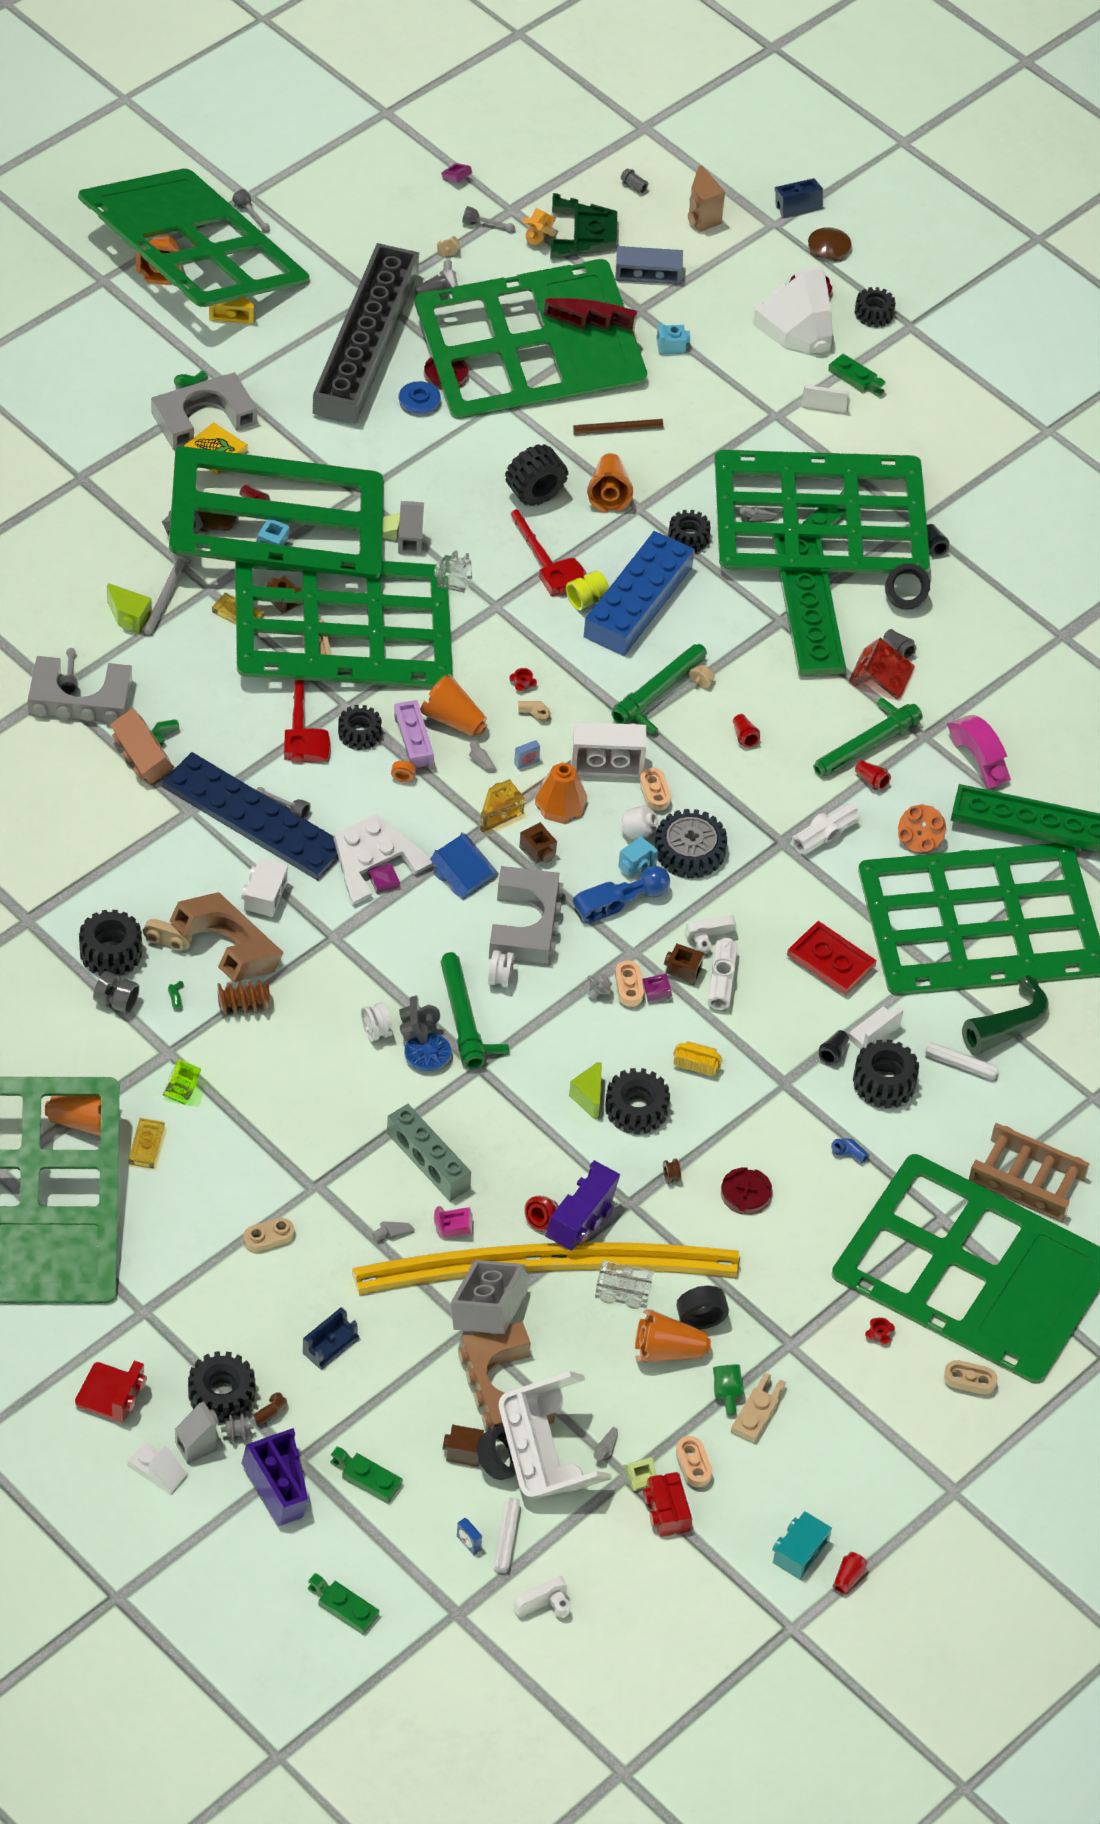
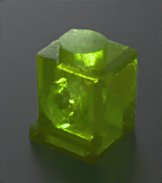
M178 1059L170 1073L162 1095L186 1105L196 1087L201 1068Z

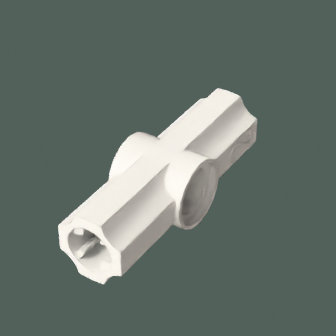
M845 803L828 815L821 813L816 816L809 827L792 837L795 850L800 855H806L823 843L827 845L834 843L840 837L842 831L860 820L857 807L852 803Z
M730 938L716 941L708 1005L712 1006L715 1010H723L730 1006L738 943H735Z

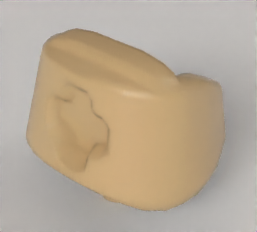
M452 236L449 239L439 241L437 243L439 255L448 257L457 253L460 246L459 240Z
M699 665L689 671L691 681L704 689H707L715 678L713 671L704 665Z

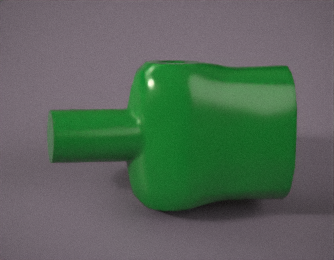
M737 1364L713 1367L715 1398L725 1400L726 1415L737 1414L735 1399L744 1395L741 1367Z

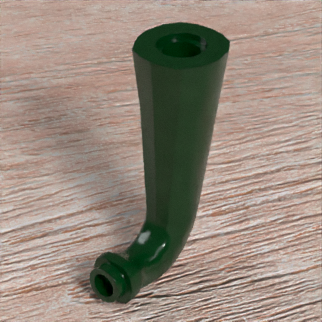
M1027 975L1018 981V990L1020 994L1030 1000V1005L989 1016L967 1019L964 1022L962 1036L967 1049L972 1055L977 1056L1027 1031L1046 1016L1049 1006L1048 998L1039 986L1036 978Z

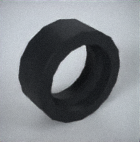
M904 563L896 566L890 572L885 582V593L888 600L900 609H913L920 606L930 591L928 574L915 564ZM904 573L915 575L921 583L919 595L911 600L900 598L894 590L896 578Z
M706 1285L690 1289L678 1298L676 1304L680 1322L699 1330L718 1325L729 1314L725 1293L716 1286Z
M502 1425L485 1432L479 1438L477 1444V1456L484 1471L492 1478L498 1480H505L515 1476L516 1471L504 1426ZM496 1439L500 1440L508 1449L510 1455L509 1467L498 1457Z

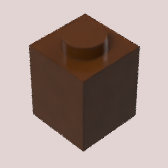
M452 1424L450 1434H445L442 1450H447L446 1461L478 1467L477 1444L479 1438L484 1434V1430Z

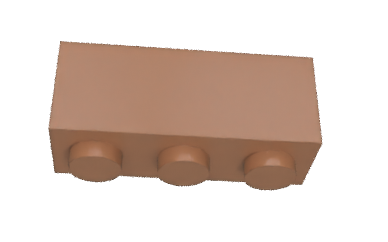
M131 708L110 724L115 732L112 734V737L120 747L124 746L125 750L122 752L130 763H135L136 766L133 769L141 780L146 778L152 785L175 768L145 720L134 708Z

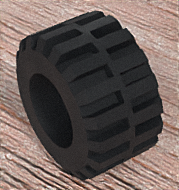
M546 444L528 447L525 451L520 452L512 460V463L508 465V470L505 472V481L524 505L530 506L540 505L545 501H549L558 494L568 479L566 465L553 448Z
M114 909L112 912L102 910L100 914L97 912L93 913L92 918L87 917L84 920V924L81 925L79 933L80 958L83 960V965L89 967V971L92 973L98 972V976H101L104 971L122 976L125 975V971L131 972L134 970V966H138L140 958H142V931L140 924L136 923V919L133 916L128 917V913L124 911L118 913V910ZM107 941L119 942V944L112 946L103 945L102 943Z
M881 1039L876 1040V1044L868 1043L866 1048L863 1047L860 1050L854 1069L853 1086L855 1090H858L857 1094L860 1098L865 1097L866 1103L870 1104L872 1102L878 1108L880 1105L885 1106V1108H891V1105L899 1107L901 1102L906 1103L909 1101V1097L913 1096L919 1074V1062H916L917 1057L915 1054H911V1049L908 1046L904 1048L902 1047L903 1043H892V1040L887 1039V1042H883ZM888 1071L893 1073L895 1076L886 1077L878 1074L877 1072Z

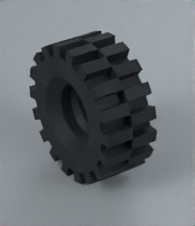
M630 1068V1073L623 1070L620 1072V1077L615 1075L612 1078V1082H609L606 1092L605 1112L608 1114L610 1122L615 1120L614 1126L619 1129L623 1126V1132L629 1133V1130H634V1134L640 1135V1130H644L645 1134L650 1133L651 1127L657 1130L660 1123L664 1124L669 1111L670 1093L668 1084L664 1085V1079L662 1077L656 1078L657 1073L651 1071L650 1074H647V1069L641 1068V1072H636V1068ZM639 1098L646 1101L647 1105L634 1107L627 1101Z
M220 1351L214 1352V1357H210L208 1353L203 1356V1362L198 1359L195 1362V1368L191 1367L189 1371L190 1376H188V1398L191 1400V1407L194 1409L199 1403L205 1402L209 1410H214L219 1423H223V1418L229 1419V1415L234 1420L236 1414L239 1417L241 1414L244 1416L245 1409L249 1411L252 1407V1402L255 1400V1373L253 1368L250 1369V1363L247 1360L242 1363V1356L237 1354L233 1358L232 1352L226 1351L225 1356H220ZM223 1382L230 1384L232 1390L226 1394H218L213 1392L211 1387L216 1383Z

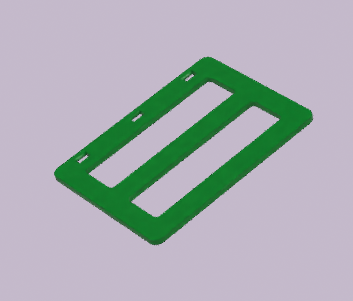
M186 446L178 447L175 450L169 550L172 553L369 579L380 577L382 571L383 476L381 473L372 470ZM205 468L360 489V511L200 492L196 490L197 469ZM202 511L357 531L360 534L359 554L198 535L193 532L194 512ZM196 547L210 549V551L196 550ZM269 557H277V558H282V560H275V559H268V558H269ZM341 566L354 567V569L341 568Z

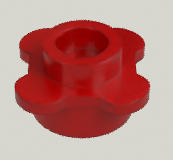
M519 668L509 676V680L515 684V689L520 692L537 685V680L533 679L532 671L527 668Z
M872 1318L870 1320V1328L865 1332V1337L868 1340L874 1339L882 1345H887L890 1343V1334L895 1331V1326L885 1318Z

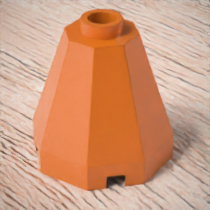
M170 233L156 235L149 240L161 253L166 254L180 251L176 239ZM137 251L136 271L139 274L142 273L148 283L169 284L170 281Z
M563 762L551 768L541 783L535 798V805L541 809L544 819L563 824L569 822L570 818L574 816L575 819L580 818L587 803V794L577 771L571 764Z

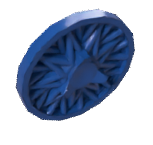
M414 381L406 384L401 388L398 395L399 403L403 409L414 414L430 413L439 406L441 401L439 390L434 385L423 381Z
M428 1033L427 1042L421 1043L418 1037L408 1040L405 1045L404 1056L407 1063L415 1069L435 1071L447 1065L451 1059V1046L449 1041L443 1036Z

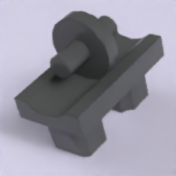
M417 995L410 997L409 1006L399 1009L400 1018L404 1023L400 1025V1032L405 1041L418 1037L421 1043L427 1042L428 1026H432L440 1020L439 1009L433 1005H426L421 1008Z

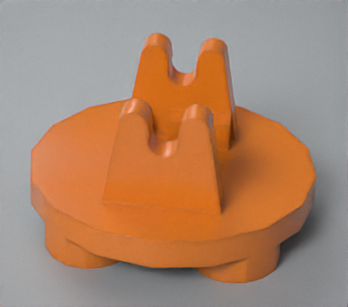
M924 804L911 806L899 820L898 838L911 851L919 853L930 852L939 847L945 838V819L932 806Z

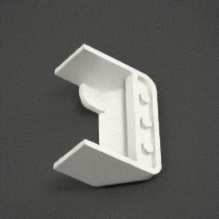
M569 1371L508 1391L499 1400V1410L521 1491L526 1496L536 1498L573 1492L612 1479L609 1473L594 1471L584 1475L582 1469L577 1465L566 1464L560 1466L547 1415L557 1412L562 1407L563 1395L561 1388L584 1381L585 1377L582 1374Z

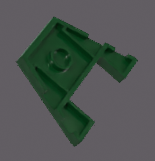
M553 193L552 213L575 215L574 240L551 238L550 259L616 248V210L592 203L590 206L580 204L578 199L570 198V200L561 198V194Z

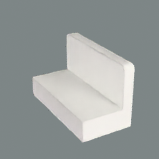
M805 385L801 407L846 413L849 391Z
M883 1006L850 1031L848 1034L849 1040L860 1050L863 1047L866 1048L870 1042L876 1044V1040L882 1039L883 1041L900 1028L903 1010L899 1007L891 1013Z

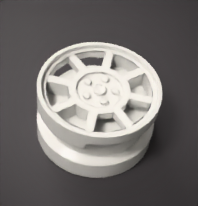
M493 951L488 977L489 985H496L498 983L502 987L509 988L514 966V953L501 954V951Z
M383 1002L374 1004V1007L365 1006L361 1008L362 1024L370 1041L378 1040L380 1036L384 1038L392 1036L393 1031L392 1029L389 1030V1026H392L391 1018Z

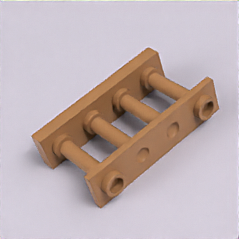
M995 1123L990 1140L995 1145L985 1163L975 1159L971 1167L969 1180L1000 1196L1063 1222L1070 1200L1065 1199L1075 1178L1085 1181L1090 1163L1016 1132L1008 1126ZM1005 1147L1019 1153L1008 1173L994 1168ZM1028 1157L1042 1163L1032 1183L1018 1178ZM1051 1168L1066 1174L1055 1194L1041 1188Z

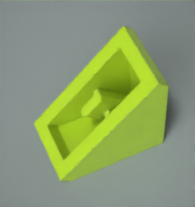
M600 1062L595 1063L570 1081L569 1097L593 1119H598L602 1073V1063Z

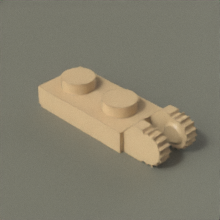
M766 1372L759 1381L757 1388L755 1387L731 1427L732 1433L753 1443L757 1441L778 1405L779 1397L786 1385V1382L780 1379L772 1395L764 1392L771 1380V1375Z

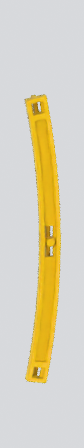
M584 1242L583 1244L579 1243L571 1251L558 1243L526 1244L459 1250L386 1261L352 1268V1275L359 1295L423 1283L465 1278L474 1260L525 1264L526 1272L633 1270L736 1278L739 1251L685 1245ZM539 1255H540V1257H541L540 1259H529V1260H526V1258H525L526 1256H539ZM552 1255H567V1258H552ZM717 1260L731 1261L732 1265L718 1264ZM375 1276L374 1280L362 1282V1278Z

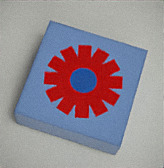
M537 740L515 748L514 764L517 769L539 762L540 745Z

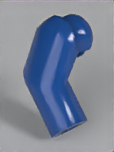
M835 1139L831 1144L832 1151L836 1155L853 1156L861 1164L869 1158V1153L853 1139Z

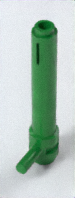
M693 644L637 691L625 696L623 701H619L614 705L611 712L613 720L617 724H630L635 720L640 725H646V731L653 736L658 731V728L642 713L645 712L649 704L706 658V648L702 644Z
M880 698L877 705L889 714L887 719L817 759L813 765L815 773L820 777L828 776L893 736L901 735L908 731L909 728L917 726L923 718L920 708L912 703L897 709L884 698Z
M454 952L445 953L440 963L458 1034L457 1045L461 1061L466 1068L477 1069L484 1065L486 1054H508L509 1045L483 1044L481 1035L477 1032L460 958Z

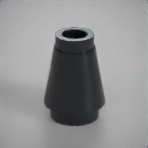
M928 524L929 552L935 556H941L948 551L949 540L936 525Z
M838 1030L819 1047V1058L821 1061L828 1065L840 1062L849 1041V1035L843 1030Z

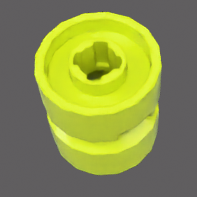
M598 570L584 575V579L577 578L566 585L568 599L577 610H583L591 606L593 602L598 603L609 589L607 580Z

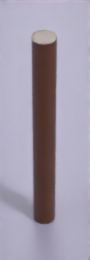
M663 419L573 425V434L663 428Z

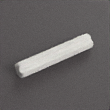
M933 1042L928 1044L925 1051L927 1057L990 1080H994L998 1072V1067Z
M507 1498L505 1501L494 1563V1570L496 1572L506 1573L509 1570L520 1501L517 1498Z

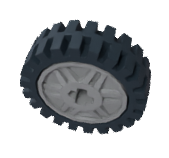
M684 809L683 814H681L680 810L674 811V816L671 813L668 814L666 820L662 819L657 827L655 836V848L658 850L657 860L661 862V866L664 869L669 867L670 873L674 874L675 871H678L677 876L683 877L684 873H686L687 878H693L694 874L697 875V878H701L704 872L708 876L712 874V870L716 871L719 869V865H722L727 850L726 829H723V824L720 821L717 822L715 816L709 818L708 812L704 811L700 815L697 809H694L693 813H690L689 809Z

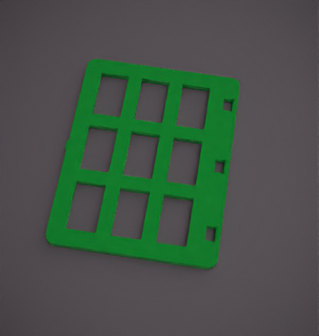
M719 450L715 453L719 564L723 568L890 574L896 566L909 563L920 566L926 573L929 571L930 559L922 464L917 456ZM741 457H753L754 461L741 460ZM811 459L825 460V462H812ZM882 461L895 462V465L882 464ZM732 475L781 477V493L733 491ZM795 477L843 478L844 495L796 493ZM858 479L905 480L907 496L859 495ZM734 505L782 507L783 523L734 522ZM797 507L845 509L846 525L798 524ZM860 509L907 510L909 527L861 526ZM735 536L784 537L785 554L736 553ZM799 538L847 539L848 556L800 555ZM862 540L910 541L912 558L863 556Z
M269 557V558H268V559L282 560V558H277V557ZM382 561L380 577L376 579L366 578L367 593L317 590V573L321 572L235 562L236 669L240 675L259 678L433 688L443 676L447 677L448 674L453 677L447 570L444 566L439 564ZM341 566V568L354 569V567ZM253 569L302 572L303 589L295 593V589L253 586ZM381 577L430 580L431 597L382 594ZM282 599H284V603L303 604V621L253 618V601L282 602ZM318 605L367 608L368 625L318 622ZM382 609L431 612L432 629L383 626ZM254 633L304 636V653L254 650ZM319 636L369 640V657L319 654ZM384 641L433 644L434 661L384 658ZM274 667L278 668V671H264V668ZM338 671L352 672V676L338 675ZM422 676L425 677V680H412L411 677Z
M1049 843L970 851L961 850L959 852L863 860L859 864L858 873L887 990L893 995L1017 985L1018 981L1027 975L1036 978L1038 983L1100 977V936L1076 852L1072 846ZM1059 861L1064 879L1015 884L1010 865ZM994 867L998 886L949 890L945 870ZM929 873L933 891L883 896L879 876ZM1059 895L1069 896L1073 914L1024 919L1019 899ZM1003 901L1008 920L958 925L953 905ZM926 907L938 908L942 926L892 931L887 911ZM1078 929L1083 949L1033 953L1029 934ZM1013 936L1017 955L967 959L963 940ZM947 942L951 961L901 966L896 946ZM1078 967L1079 971L1066 972V968ZM1004 974L1005 978L991 979V975ZM929 981L930 985L916 986V982Z

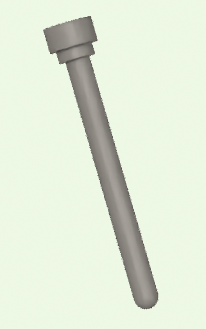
M174 554L175 564L144 627L145 634H152L183 567L190 564L194 556Z

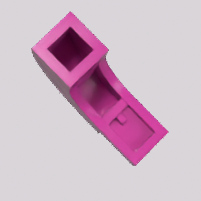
M969 715L947 723L954 746L964 745L973 753L987 789L1011 780L1004 758L1007 757L1006 751L995 731L984 719L976 715Z

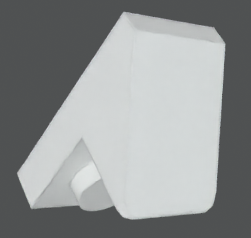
M144 1442L127 1461L129 1468L170 1495L187 1477V1472L166 1446L159 1452Z

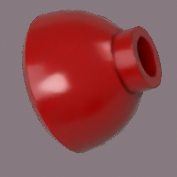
M538 1195L531 1197L527 1200L524 1207L525 1218L535 1230L547 1231L550 1217L558 1208V1204L547 1196Z

